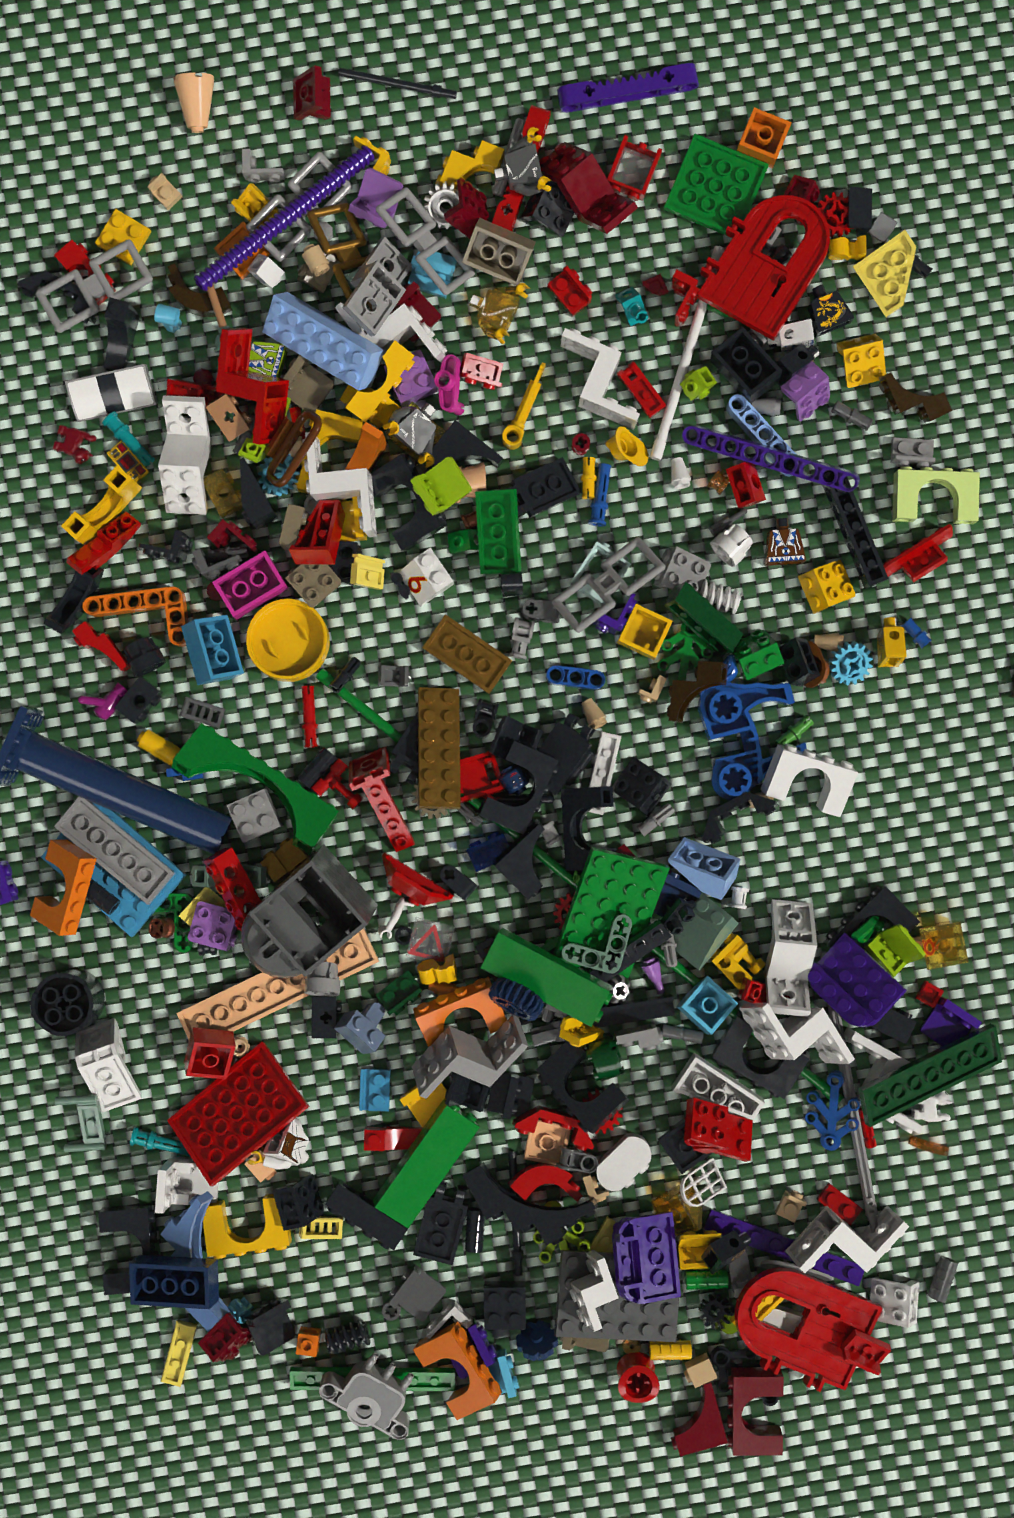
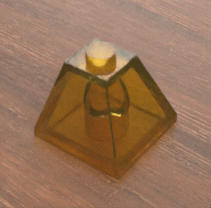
M690 1182L685 1183V1184H684V1188H685L687 1185H689ZM680 1185L651 1201L657 1213L673 1212L675 1236L683 1235L684 1232L698 1231L702 1228V1205L698 1207L687 1205L681 1197ZM693 1186L685 1191L687 1199L695 1193ZM698 1197L690 1201L692 1204L700 1203Z

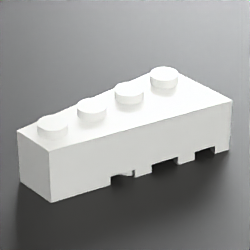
M696 1053L692 1054L671 1086L673 1092L726 1106L728 1111L752 1120L755 1119L765 1104L761 1096Z

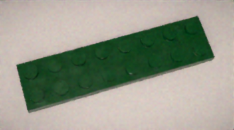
M990 1023L858 1087L865 1125L872 1127L1001 1063L1002 1058L996 1025Z

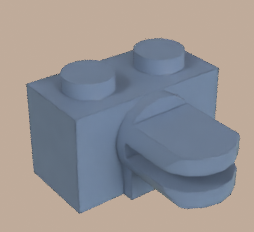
M371 1003L366 1005L362 1013L358 1010L345 1012L334 1029L362 1054L376 1052L386 1036L377 1028L385 1014V1010L381 1004Z

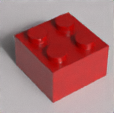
M192 1027L184 1059L186 1076L227 1079L236 1047L233 1031Z

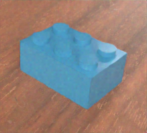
M228 615L195 619L181 626L197 685L230 680L244 674Z

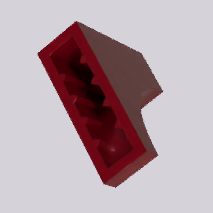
M711 1381L702 1385V1398L695 1414L686 1423L673 1429L674 1437H671L674 1450L678 1449L680 1457L728 1443Z

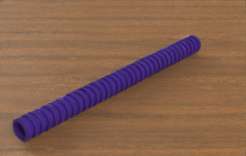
M363 145L361 149L352 154V157L349 156L347 161H342V165H337V168H333L332 172L327 173V176L324 175L322 177L323 180L319 179L318 183H314L313 187L308 188V191L305 190L303 195H298V199L295 198L293 202L288 203V206H284V210H279V214L275 213L273 215L274 218L270 217L269 221H265L264 225L259 226V229L256 228L254 233H249V237H244V241L240 240L239 245L235 244L234 249L230 248L229 252L226 251L224 256L221 255L219 260L216 259L214 261V264H209V268H204V272L200 271L199 276L195 275L194 280L200 289L206 292L208 287L211 288L213 283L216 284L218 282V279H223V275H228V271L232 272V268H237V264H242V260L246 261L248 259L247 256L251 257L252 253H256L257 249H261L262 245L267 244V241H272V237H277V233L281 234L282 229L286 230L287 225L291 226L292 222H296L297 218L300 219L302 217V214L305 215L307 211L311 210V207L316 206V203L319 204L321 199H326V195H331V192H335L336 188L341 187V184L344 185L346 181L350 180V177H354L355 173L358 174L360 169L363 170L365 165L368 166L370 162H373L375 158L372 151Z

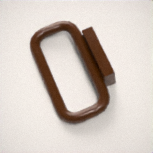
M304 411L295 423L285 417L264 450L266 455L273 458L267 468L266 476L268 481L274 486L283 487L290 481L318 436L322 427V419L314 411ZM306 420H312L314 424L284 475L278 479L275 476L276 468L280 463L283 464L304 430L302 426Z

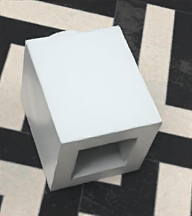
M258 254L247 269L263 285L270 288L276 286L284 274V271L269 257Z

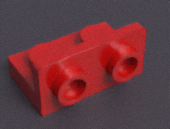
M566 265L563 268V272L551 280L547 286L573 317L591 303L592 291L586 284L583 285L579 281L578 273Z

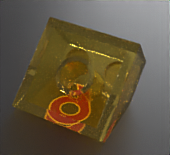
M953 920L937 923L919 929L927 970L968 963L960 921Z

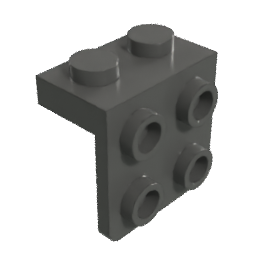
M201 549L193 551L194 558H192L194 567L207 580L215 581L223 576L224 573L244 563V560L239 555H236L211 566L206 554Z
M415 1264L411 1270L408 1268L404 1272L399 1286L395 1285L389 1293L390 1299L388 1304L394 1308L399 1304L419 1321H424L446 1293V1288Z

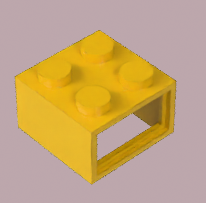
M635 604L617 643L654 660L673 621Z

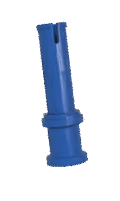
M600 463L598 464L595 498L590 504L592 508L591 519L588 520V524L604 527L606 526L605 514L609 507L606 499L611 465Z

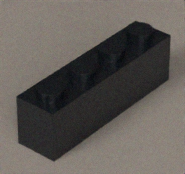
M342 1180L339 1181L326 1201L325 1205L328 1206L327 1209L332 1214H340L345 1218L344 1220L347 1224L353 1227L355 1225L362 1229L361 1232L365 1236L376 1238L379 1240V1244L387 1250L390 1248L394 1251L408 1230L399 1222L376 1209L371 1199Z

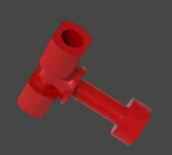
M338 759L331 766V771L325 778H320L312 789L321 797L329 788L331 790L336 788L349 800L347 805L353 810L364 798L359 793L354 795L341 783L343 780L341 775L349 767L341 759Z

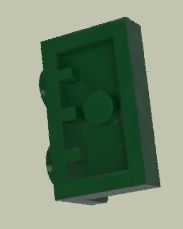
M408 970L379 991L376 996L387 1010L388 1015L390 1016L394 1013L396 1016L405 1009L403 1005L409 1001L414 1003L422 996L420 993L423 991V988Z

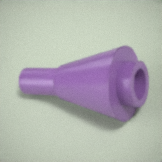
M654 956L645 958L640 965L651 982L654 983L657 994L664 993L665 989L661 981L660 959L654 958Z

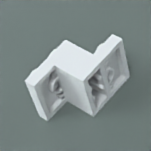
M592 1250L586 1253L588 1257L586 1265L591 1274L570 1282L572 1287L570 1294L573 1301L578 1304L577 1314L580 1321L584 1322L586 1327L589 1326L595 1332L602 1329L595 1308L618 1299V1295L605 1258Z

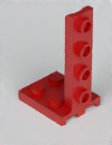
M383 747L349 761V786L352 791L362 787L395 851L398 852L415 845V842L383 781V778L390 776L389 751L387 747Z

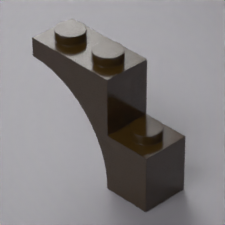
M892 372L879 377V387L886 394L888 408L891 412H894V415L917 405V414L926 423L952 411L945 392L933 396L917 395L903 388L894 378Z
M698 661V666L695 667L694 672L695 678H697L696 681L673 680L672 685L669 687L671 701L667 708L668 721L683 723L687 707L699 693L710 687L726 685L728 665L723 662Z

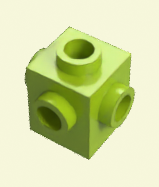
M705 366L689 371L684 376L686 379L680 385L683 388L684 394L692 401L696 398L701 400L709 395V389L717 381Z

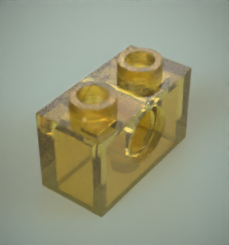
M221 468L203 478L204 487L223 519L243 508L241 492L239 489L235 491L232 486L235 481L230 472L225 473ZM228 488L229 494L226 497H220V491Z

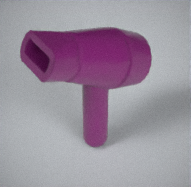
M117 682L114 688L103 698L79 696L78 702L95 705L93 709L95 715L102 720H107L116 711L114 707L128 690Z

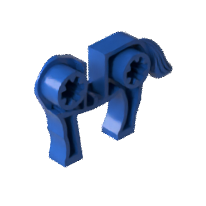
M728 655L723 663L728 665L726 685L714 686L702 691L698 702V711L708 741L740 733L744 753L713 760L711 784L714 791L720 797L732 800L745 792H749L765 778L773 758L772 755L762 759L757 730L748 711L760 703L774 702L790 705L795 703L789 683L777 685L731 683L730 681L738 675V668L735 656ZM806 743L795 746L799 751L804 752V749H807Z

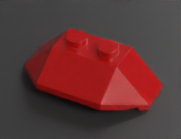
M383 853L382 859L388 884L392 886L390 890L401 896L404 893L409 897L408 901L416 906L420 904L425 906L453 898V893L388 853Z

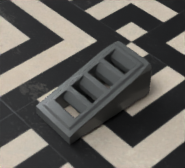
M185 697L179 716L220 728L225 709ZM190 703H192L194 705L191 714L189 715L187 714V711ZM198 705L202 706L199 717H196ZM206 708H209L210 710L207 719L205 720L203 719V716ZM214 710L218 711L215 722H211Z

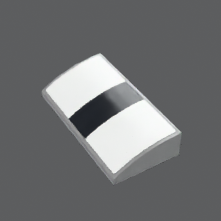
M146 364L65 381L77 422L108 416L112 412L118 414L157 405Z

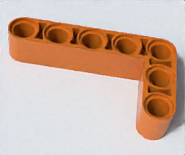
M177 587L91 596L83 602V610L93 617L165 609L170 642L178 647L186 646L185 639L181 642H176L175 640L176 634L182 632L181 626L189 622L186 596ZM178 592L179 599L172 602L170 599L171 594ZM157 594L159 601L156 604H151V597ZM138 597V605L131 607V599ZM117 599L118 607L111 609V601ZM93 602H97L98 609L94 612H91V604ZM176 612H181V620L174 622L173 615Z

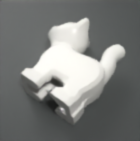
M944 1090L918 1103L920 1104L919 1109H911V1118L916 1120L922 1119L927 1122L949 1121L950 1115L946 1113L937 1114L936 1108L937 1104L947 1105L952 1103L949 1094Z

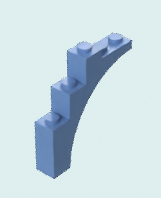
M208 1191L202 1195L197 1194L189 1202L191 1204L189 1208L175 1218L173 1216L165 1222V1229L160 1235L175 1249L171 1255L172 1257L203 1258L201 1247L202 1223L206 1210L213 1199V1196ZM220 1297L219 1301L210 1309L185 1308L207 1332L226 1313L230 1312Z

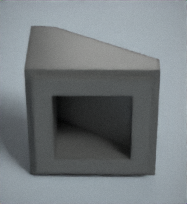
M880 212L868 234L885 243L898 222Z

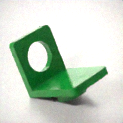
M466 529L448 534L450 554L467 550H479V545H476L473 539L475 534L478 536V530Z

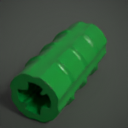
M706 1269L685 1271L686 1289L708 1290L728 1288L727 1270H719L713 1275L710 1270Z

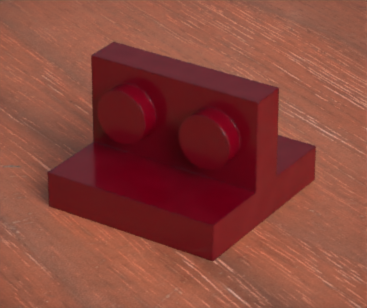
M314 65L293 79L294 119L301 121L309 115L324 120L331 118L330 78L322 76V67Z

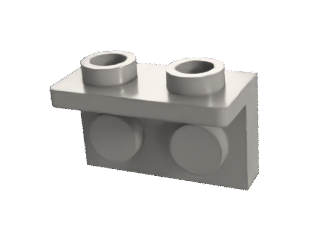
M894 437L891 445L890 463H896L898 467H908L909 464L917 465V468L931 466L935 463V458H933L934 440Z

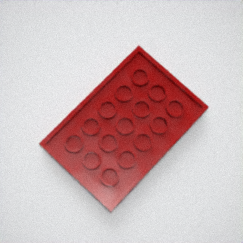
M261 1042L230 1067L227 1079H216L167 1121L208 1184L215 1186L251 1156V1152L257 1151L310 1106L268 1046Z

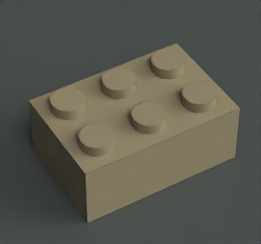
M479 218L462 263L517 286L521 281L536 241Z

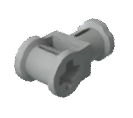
M515 617L512 631V641L514 642L509 657L527 659V656H525L527 644H530L535 621L527 622Z

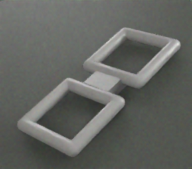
M317 152L288 182V187L296 194L293 199H298L300 194L303 195L304 191L298 183L319 162L328 172H332V169L336 168L322 152ZM346 181L342 185L343 187L322 208L337 205L352 189V184ZM276 194L246 225L247 230L250 233H254L256 227L277 205L283 209L284 206H288V202L281 195ZM316 204L315 207H311V210L319 209L320 207ZM307 213L305 215L302 214L300 219L297 218L295 223L301 230L281 251L269 241H267L266 245H263L277 261H283L311 232V226L303 219Z
M403 188L376 207V212L404 246H409L413 243L420 253L416 256V261L444 295H448L475 275V270L471 266L462 263L463 255L447 236H443L437 241L431 234L430 230L436 227V222L409 188ZM403 198L409 201L426 222V224L406 236L386 211ZM444 246L465 271L448 285L445 284L426 260Z
M125 240L90 260L89 265L94 274L83 280L79 271L74 269L36 291L38 300L58 333H62L99 312V306L95 301L97 298L106 294L108 299L111 297L120 300L152 282L153 277L131 240ZM128 250L143 277L114 293L99 265ZM75 280L89 308L61 323L46 295Z
M640 537L634 538L603 561L601 568L605 572L595 579L588 573L552 599L553 606L575 632L580 633L614 608L616 603L610 595L619 588L625 595L630 596L665 570V564ZM638 547L655 567L628 586L611 566ZM589 584L605 604L579 623L562 602L583 586Z

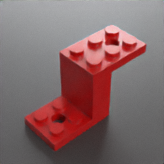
M222 329L216 392L257 401L253 443L259 445L267 444L271 441L285 418L289 380L249 371L253 329Z

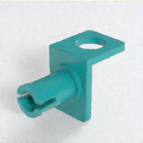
M633 287L615 295V298L623 306L630 326L647 321L648 314L641 295ZM631 294L630 296L623 298L624 295Z

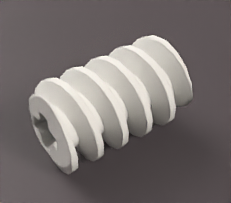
M707 579L703 581L699 593L712 606L716 603L717 610L722 605L724 606V612L732 608L733 615L738 609L742 593L739 595L737 588L731 593L730 586H727L724 591L723 584H719L715 588V582L712 581L708 586Z

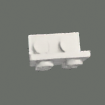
M879 1278L871 1279L870 1300L883 1307L877 1321L906 1328L917 1323L919 1281L910 1280L903 1284Z

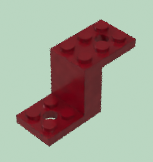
M564 142L558 144L550 155L543 157L539 161L542 176H546L557 183L578 220L605 234L612 231L638 208L635 201L614 192L593 153Z

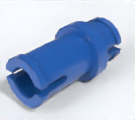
M912 618L901 626L921 649L931 641L926 635L927 632L925 630L922 631Z

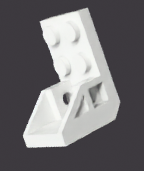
M115 1018L76 1032L75 1060L77 1068L92 1095L97 1094L102 1112L141 1099V1092L125 1064L126 1054Z
M171 1157L158 1169L155 1213H164L171 1204L191 1205L189 1202L197 1194L202 1195L207 1191L213 1196L210 1203L217 1202L219 1182L215 1186H210L191 1157Z

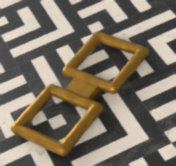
M348 203L310 210L307 212V217L324 253L327 255L336 253L340 263L332 266V270L348 300L352 291L342 271L362 266L368 256L361 257L357 248L365 246L367 241L354 214L348 211L350 206ZM344 212L357 239L330 245L317 218Z

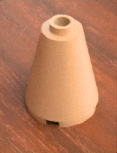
M195 73L177 74L173 77L174 85L188 129H191L192 133H203L204 129L208 128L214 76L207 73H202V76L195 75Z

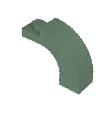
M205 864L192 865V886L215 887L216 884L207 873ZM241 864L253 887H266L267 866ZM226 869L224 870L225 877H227Z

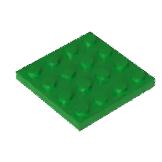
M694 134L663 210L726 235V229L728 226H731L734 216L744 221L750 212L769 164Z

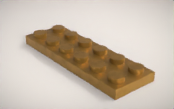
M419 687L418 808L460 809L459 689Z

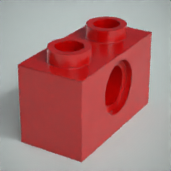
M742 462L726 469L738 508L749 507L766 500L755 464Z

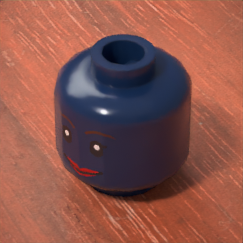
M513 764L500 772L502 775L499 777V780L508 794L515 792L516 795H519L527 790L525 786L529 783V778L521 766Z

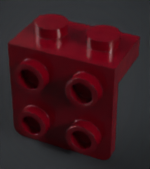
M460 177L457 179L459 204L444 213V219L471 239L479 218L488 221L487 198L483 192L475 189L469 181H465Z
M415 281L411 284L407 283L403 286L406 291L391 313L402 304L408 307L412 305L423 318L420 322H425L426 325L432 328L441 319V314L421 294L420 287ZM417 333L409 338L412 343L420 339Z

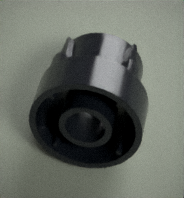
M149 637L136 640L123 650L134 677L146 675L166 663L161 650L155 645L153 639Z

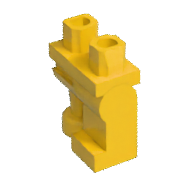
M731 932L724 941L725 945L721 949L718 948L710 961L740 990L744 977L750 979L753 977L739 962L742 959L750 965L749 970L754 975L766 963L761 958L756 960L750 953L748 945L737 934L734 935Z

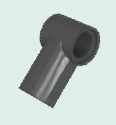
M563 1018L553 1020L546 1025L531 1028L534 1046L553 1041H565L559 1037L560 1024Z

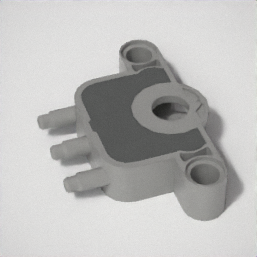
M373 1353L367 1361L356 1363L346 1378L335 1372H326L322 1375L319 1388L320 1396L346 1411L349 1420L353 1424L360 1427L373 1426L397 1440L405 1439L408 1436L410 1417L406 1412L402 1411V1408L405 1404L406 1389L414 1378L412 1373H408L403 1380L395 1377L392 1374L396 1365L390 1363L385 1370L374 1365L378 1354Z

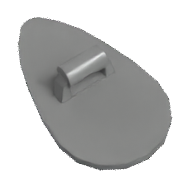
M766 1260L760 1263V1266L766 1270L785 1267L803 1272L796 1264L774 1260ZM809 1269L805 1273L823 1281L832 1280L831 1276L813 1269Z

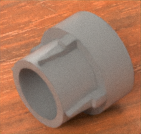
M322 962L310 972L305 979L304 993L313 996L340 995L337 964Z

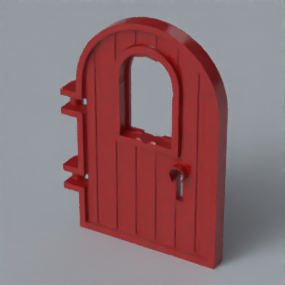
M792 195L774 196L760 202L748 213L744 221L734 216L731 226H728L726 229V235L732 238L729 245L718 261L708 257L705 267L702 266L700 270L701 276L707 279L697 294L698 299L772 341L779 334L823 264L830 244V230L823 213L808 200ZM792 218L803 224L805 235L787 265L784 266L777 260L771 259L770 256L761 253L777 225L785 219ZM738 228L744 230L742 234H740V232L737 231ZM713 268L719 270L716 275L712 272ZM784 281L775 297H772L771 295L778 286V282Z
M778 1267L757 1274L744 1286L735 1306V1325L739 1336L747 1347L762 1357L760 1366L763 1370L771 1369L774 1374L778 1375L781 1366H785L805 1374L803 1376V1383L809 1388L814 1386L819 1392H821L824 1383L846 1390L856 1366L844 1361L841 1344L854 1329L871 1335L883 1307L878 1303L798 1270ZM775 1295L805 1307L801 1322L798 1327L796 1326L793 1334L757 1319L755 1312L757 1313L758 1306L763 1298ZM823 1308H828L830 1311L838 1313V1316L826 1312ZM772 1355L776 1356L775 1361H771L773 1358Z

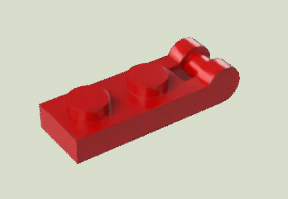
M634 361L628 364L625 370L621 369L616 373L649 419L666 407L662 398ZM634 374L636 378L631 381L629 376Z

